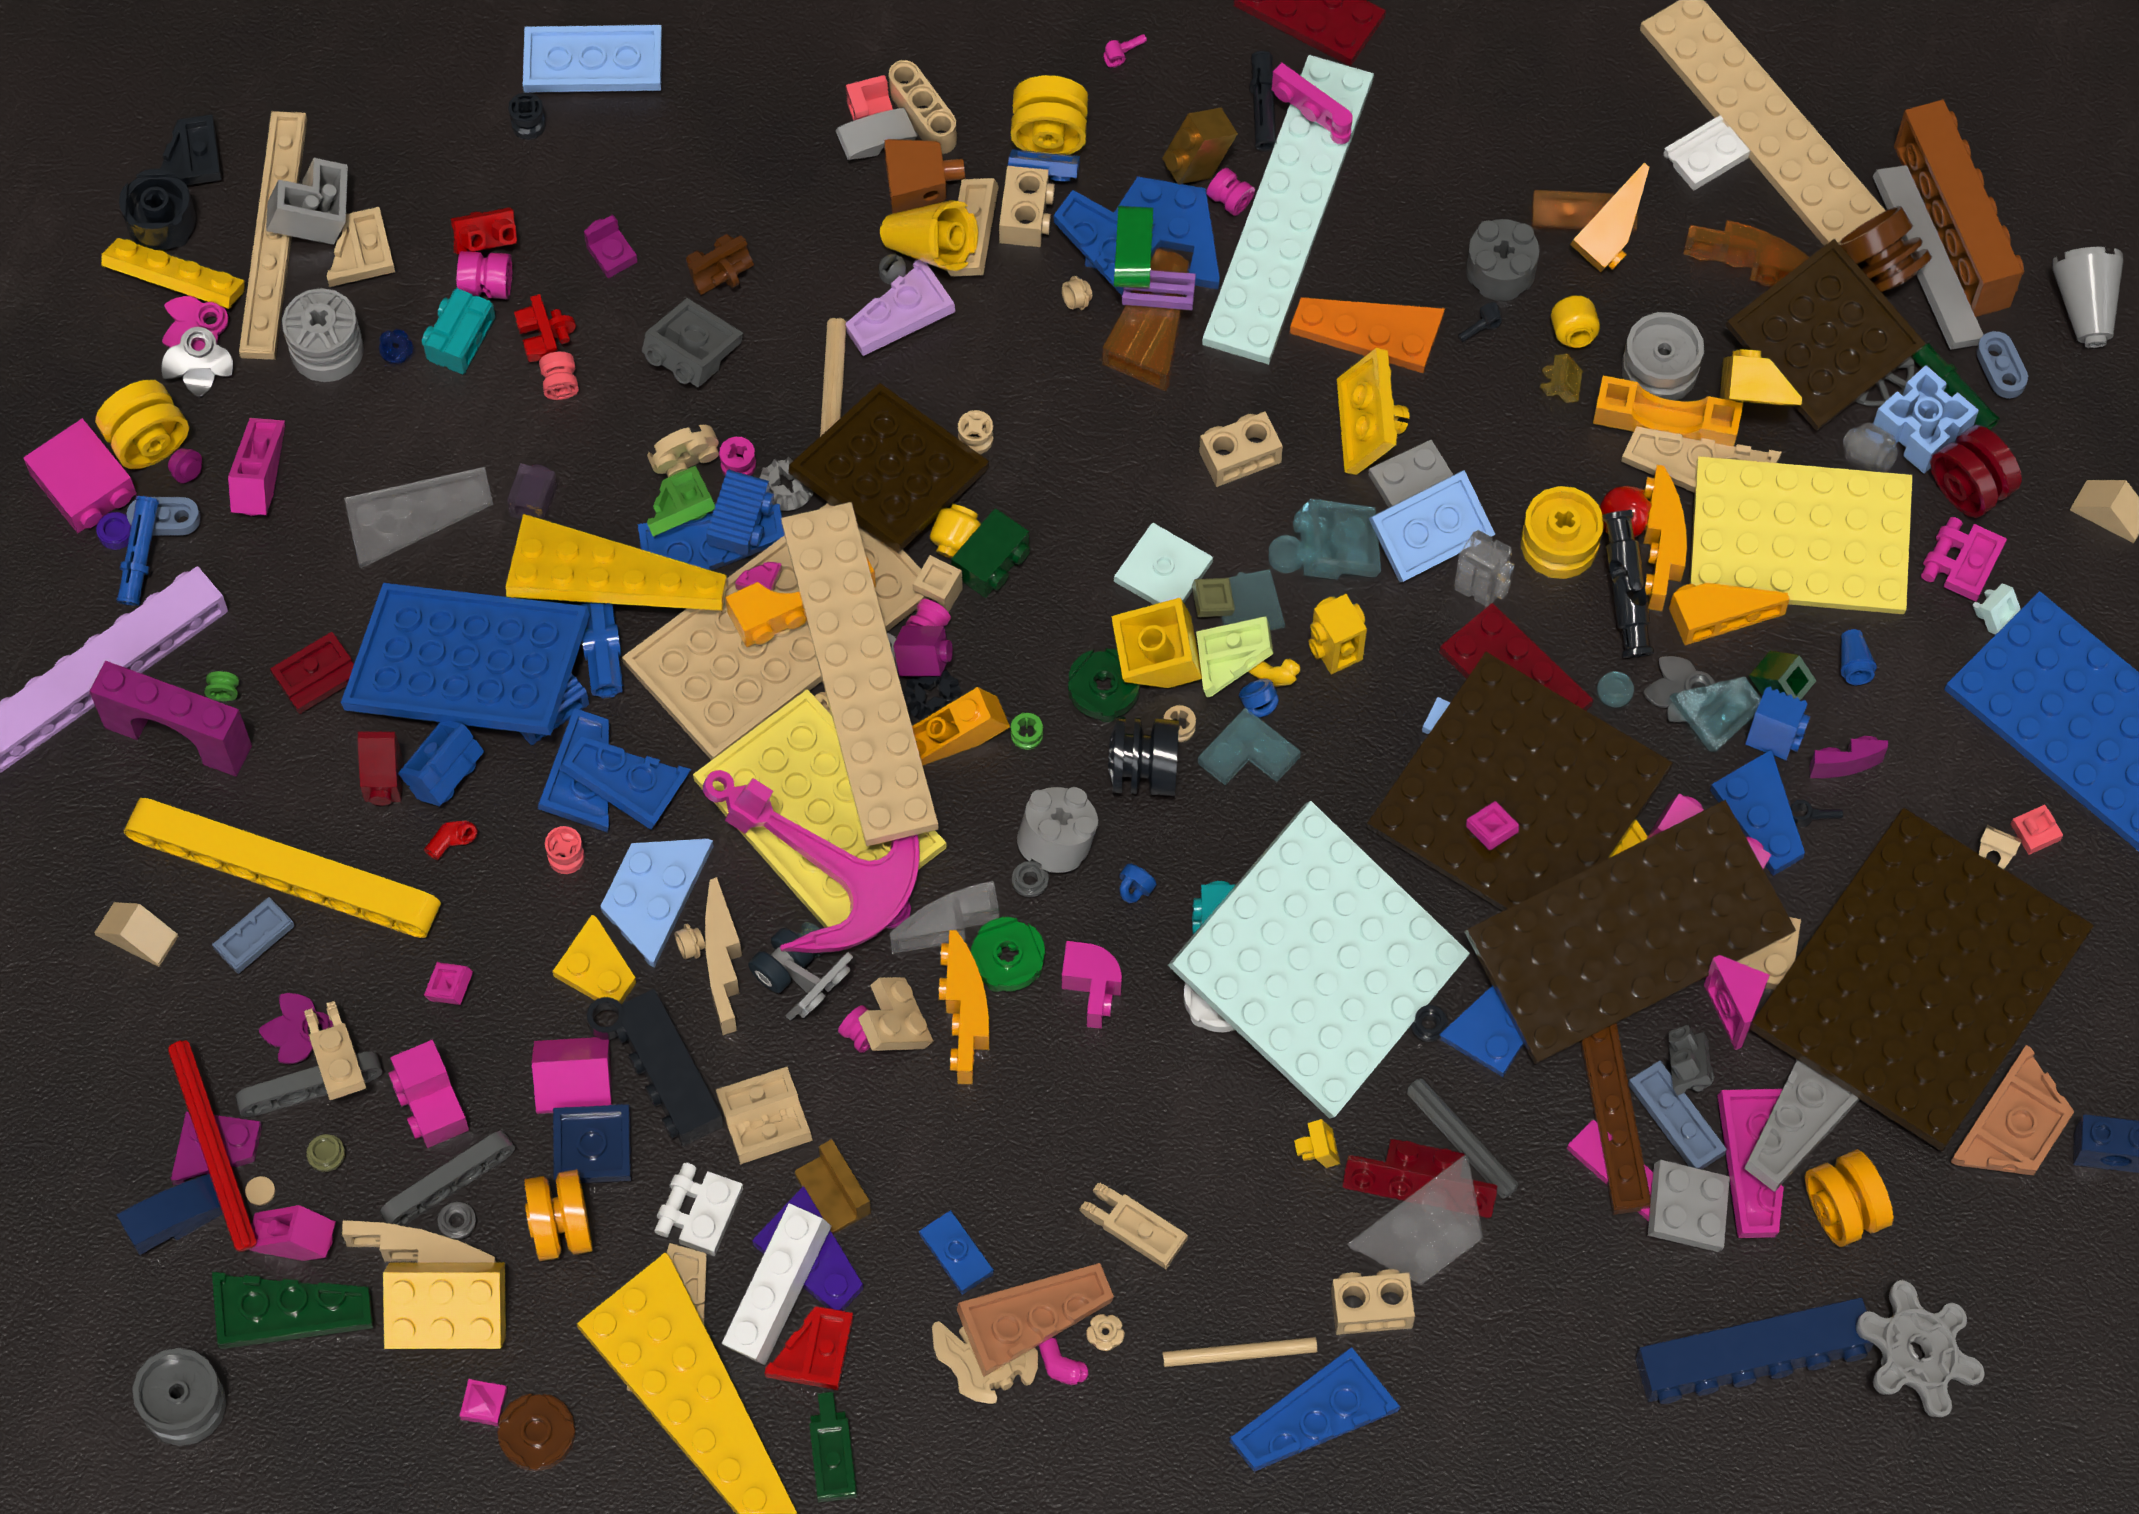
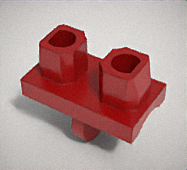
M510 207L483 213L476 211L471 212L467 216L451 218L454 233L453 247L457 255L460 254V251L474 252L515 244L517 241L514 211Z
M540 294L530 297L532 306L514 312L520 334L537 329L540 334L539 336L523 340L528 362L540 361L543 356L556 352L557 346L554 338H559L561 344H566L570 341L569 334L576 328L574 318L569 315H562L560 309L551 311L552 319L548 321Z

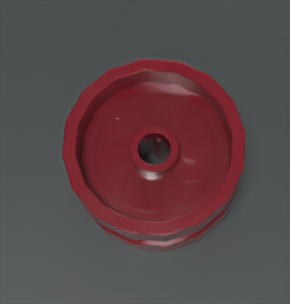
M1974 425L1956 437L1955 443H1949L1934 453L1930 461L1932 474L1945 497L1958 510L1974 518L1983 516L1996 506L1998 500L2005 499L2018 490L2022 483L2021 470L2008 446L1994 432L1979 425Z

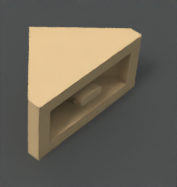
M2087 480L2071 506L2070 511L2134 543L2139 535V496L2126 480Z
M114 902L95 931L96 936L158 967L179 937L170 927L142 905L136 903Z

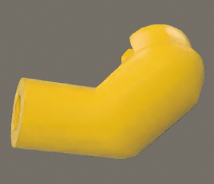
M1285 659L1281 667H1272L1262 661L1248 672L1258 679H1270L1274 687H1281L1293 684L1297 680L1296 675L1299 674L1301 668L1295 661Z

